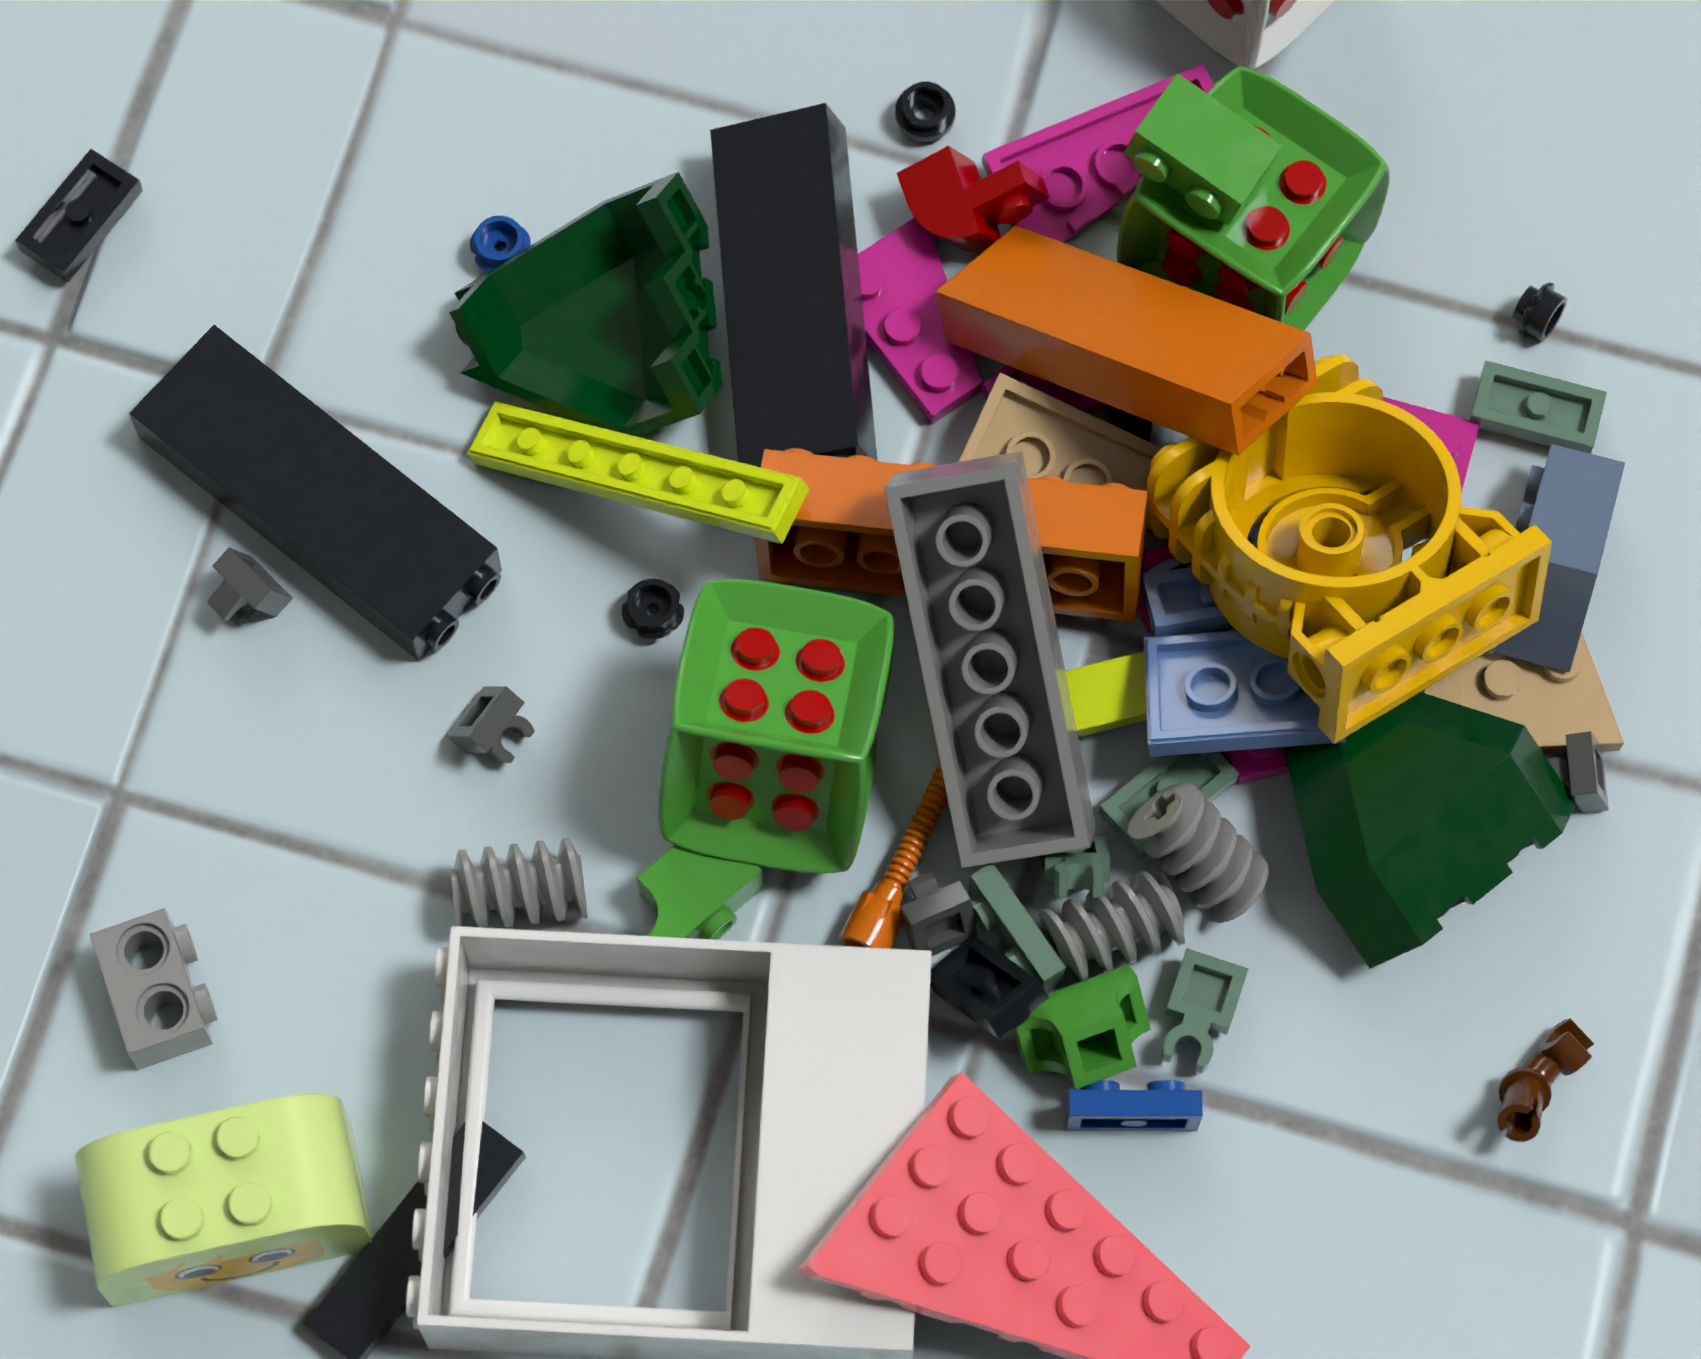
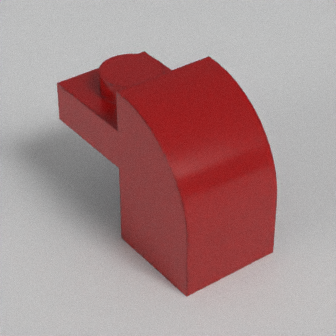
M949 145L896 173L907 205L916 221L923 228L953 246L973 253L984 252L1002 237L998 228L999 224H1010L1026 218L1031 214L1034 206L1050 198L1043 177L1018 160L980 179L975 162Z

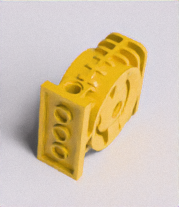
M1337 354L1333 357L1325 356L1315 361L1318 385L1239 456L1189 437L1178 444L1171 443L1160 449L1151 460L1147 479V528L1159 539L1169 538L1168 546L1170 553L1181 563H1192V574L1203 585H1209L1213 599L1222 615L1241 635L1262 649L1288 659L1287 673L1320 707L1318 727L1334 744L1539 621L1552 541L1536 525L1520 533L1499 511L1463 507L1461 505V484L1458 470L1444 443L1418 418L1395 405L1383 401L1382 389L1370 378L1358 380V365L1346 354ZM1264 518L1259 529L1256 548L1248 540L1256 525ZM1427 537L1429 539V541L1416 544ZM1412 546L1411 557L1402 562L1403 550Z

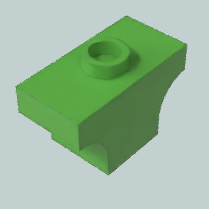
M674 845L637 876L639 896L657 915L655 926L647 936L719 940L737 921V916L734 913L763 889L762 869L758 865L715 859Z
M1129 964L1048 993L1049 998L1036 1008L1022 1025L1013 1029L1021 1062L1029 1075L1043 1071L1059 1072L1070 1079L1075 1089L1137 1067L1132 1043L1137 1037L1151 1030L1138 977Z

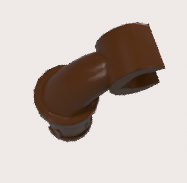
M1571 1018L1563 1020L1554 1026L1541 1040L1538 1046L1539 1051L1520 1068L1508 1072L1502 1078L1499 1086L1502 1108L1500 1109L1497 1123L1501 1132L1507 1128L1509 1122L1508 1131L1505 1135L1509 1140L1526 1142L1533 1139L1539 1133L1542 1112L1549 1106L1552 1097L1551 1085L1557 1079L1560 1072L1565 1076L1571 1075L1591 1059L1592 1055L1587 1049L1593 1046L1594 1043Z

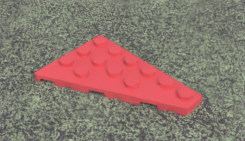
M962 1072L949 1078L797 1269L807 1280L814 1281L820 1279L859 1291L858 1295L876 1301L889 1300L900 1304L903 1309L952 1324L961 1322L997 1333L996 1337L1014 1343L1021 1341L1037 1346L1040 1351L1067 1359H1242L1250 1348V1345Z

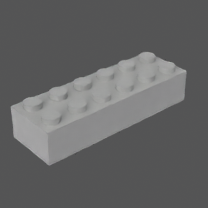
M1018 451L895 473L885 486V493L961 867L966 868L1090 848L1096 825L1023 452Z

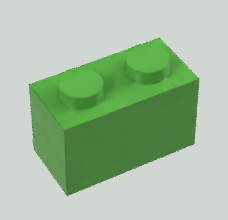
M1177 73L1138 126L1123 154L1132 159L1134 167L1144 177L1156 183L1165 182L1184 195L1187 204L1196 213L1207 219H1219L1229 226L1268 171L1283 145Z

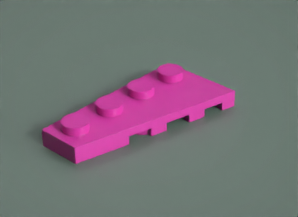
M1204 64L1179 73L1206 93L1214 86ZM1174 76L983 153L981 163L987 176L1018 160L1044 179L1050 198L1034 206L1033 211L1026 218L1010 223L1012 228L1016 225L1066 244L1131 196L1143 175L1134 167L1132 159L1123 153L1134 132Z

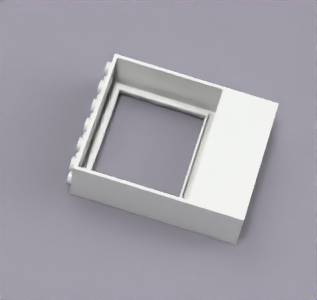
M451 926L449 947H438L436 956L435 983L436 986L441 987V1002L444 1003V1011H433L430 1024V1051H436L435 1061L439 1071L438 1077L427 1076L424 1093L425 1117H430V1131L433 1132V1141L421 1142L419 1152L418 1180L419 1183H424V1194L428 1195L427 1209L416 1208L413 1220L412 1245L413 1249L419 1250V1261H422L421 1276H410L407 1289V1317H413V1329L420 1330L428 1348L436 1350L607 1359H912L915 1312L903 1309L900 1304L889 1300L876 1301L858 1295L859 1291L820 1279L814 1281L807 1280L797 1269L924 1111L932 951ZM495 999L743 1012L725 1312L470 1298L477 1213L473 1215L482 1121L485 1122ZM465 1122L458 1235L455 1238L454 1249L444 1259L443 1248L453 1136Z

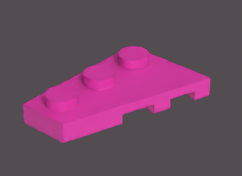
M912 218L858 254L865 335L869 346L931 425H933L981 393L983 382L972 351L945 340L935 291L947 282V278L931 232L923 228L915 218Z

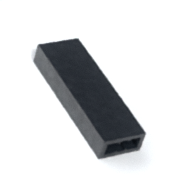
M826 103L711 129L738 462L761 468L764 449L785 451L791 448L804 449L815 455L843 458L863 455L878 461L845 126Z
M213 325L129 413L137 435L142 441L418 661L431 648L437 651L444 647L458 629L459 620L457 619L473 602L479 605L487 600L501 580L499 573L502 571L498 548L216 325Z

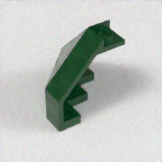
M673 173L604 200L456 291L454 294L459 302L450 310L449 314L455 323L459 338L469 347L474 356L460 373L574 421L636 437L701 414L721 388L722 376L720 362L713 358L709 359L707 331L717 328L713 281L707 278L702 279L700 251L710 248L708 225L680 173Z
M1423 692L1416 694L1348 735L1346 742L1283 747L1316 891L1369 969L1424 945L1443 929L1437 919L1446 914L1450 908L1465 901L1467 904L1474 905L1509 877L1513 872L1507 863L1512 861L1522 849L1533 844L1537 849H1543L1560 836L1577 804L1525 725Z

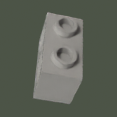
M163 908L89 934L127 1053L137 1070L213 1044L207 1024L217 1021L218 1018L206 984L203 983L194 987L187 964L198 961V957L186 924L175 927L166 909ZM151 945L164 948L163 956L155 966L149 969H137L132 966L136 953L142 948ZM173 1004L183 1007V1015L175 1026L169 1029H156L152 1027L154 1014L163 1006Z

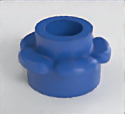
M501 215L492 216L482 221L470 239V250L476 255L475 263L485 272H489L531 246L528 232L514 219ZM504 243L506 248L503 251H497L495 245Z

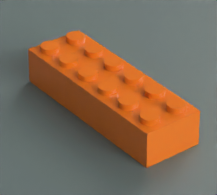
M791 448L785 451L764 449L761 468L800 477L810 490L782 544L754 537L759 580L906 596L885 486L895 473L935 467L937 465L927 462H916L911 465L880 462L863 455H854L847 458L815 455L810 451L799 448ZM1043 476L1037 479L1028 478L1054 613L1136 622L1145 560L1148 491L1132 489L1119 483H1107L1101 486L1072 483L1055 476Z

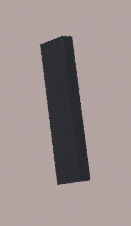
M482 1121L473 1215L477 1213V1219L526 1158L524 1151L484 1121ZM465 1122L453 1136L443 1248L444 1259L454 1249L455 1238L458 1235ZM419 1180L373 1236L372 1242L365 1246L304 1323L308 1330L346 1359H367L405 1311L409 1277L421 1276L422 1261H419V1250L413 1249L412 1245L413 1220L416 1208L427 1209L428 1195L424 1194V1183H419Z

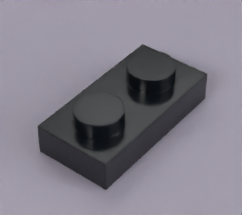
M90 149L16 238L15 241L19 251L69 282L142 193L143 189L140 180Z
M974 935L931 969L930 986L935 994L998 1039L1010 1030L1022 1025L1029 1018L1030 1014L1049 998L1038 978Z

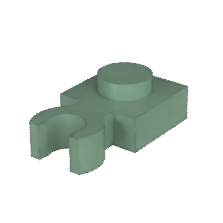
M1093 836L1090 848L1041 855L1044 882H1054V894L1057 897H1067V891L1070 889L1089 890L1093 898H1101L1104 895V882H1110V853L1106 836Z
M1186 948L1165 1011V1015L1183 1021L1182 1024L1172 1028L1166 1035L1161 1051L1162 1061L1170 1063L1175 1047L1180 1043L1188 1042L1193 1044L1199 1052L1195 1072L1202 1074L1207 1069L1213 1055V1042L1208 1031L1210 1029L1225 1035L1228 1034L1249 968Z

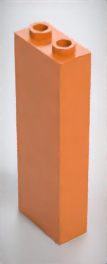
M1016 225L935 291L944 336L947 342L1238 456L1318 385L1311 333Z

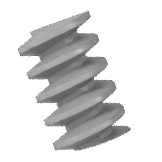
M1185 782L1174 784L1157 792L1142 804L1128 824L1127 832L1134 841L1145 840L1143 849L1150 858L1161 857L1159 864L1166 875H1176V884L1183 892H1192L1191 899L1198 908H1209L1207 916L1212 922L1224 923L1244 914L1256 902L1265 887L1269 875L1266 860L1259 852L1252 851L1250 843L1243 835L1236 834L1234 826L1226 818L1220 817L1218 809L1210 801L1204 800V795L1194 784Z
M562 838L557 858L551 857L544 841H536L530 861L525 860L517 843L510 844L506 861L503 864L499 863L491 846L484 847L480 864L476 867L473 866L465 849L458 850L454 867L451 869L456 926L463 927L466 913H471L477 927L488 928L492 910H497L504 926L513 927L519 907H523L532 925L539 924L543 907L546 904H549L558 922L565 921L569 904L572 901H575L584 919L588 918L581 855L577 854L569 838Z
M1158 868L1157 881L1148 872L1141 871L1137 873L1134 877V892L1124 881L1118 880L1113 882L1110 886V901L1105 895L1101 898H1093L1091 891H1089L1086 895V911L1076 900H1065L1062 904V920L1052 909L1045 908L1040 910L1038 917L1042 934L1066 969L1070 968L1080 981L1088 979V961L1095 959L1105 973L1112 971V952L1115 950H1119L1130 964L1136 963V942L1142 940L1154 955L1161 953L1160 933L1167 931L1178 946L1185 944L1182 911L1172 885L1162 869Z

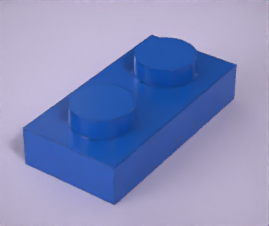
M1100 1080L1081 1087L1080 1090H1069L1065 1105L1066 1131H1197L1203 1117L1202 1090H1186L1184 1082L1174 1080H1160L1147 1083L1146 1090H1120L1118 1082Z

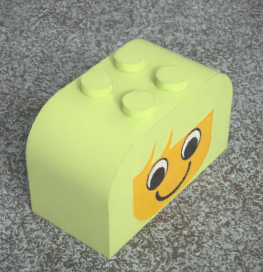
M327 1094L283 1096L148 1125L97 1139L80 1148L75 1154L97 1289L112 1307L360 1253L368 1243L372 1242L373 1231L352 1123L341 1099L336 1096Z

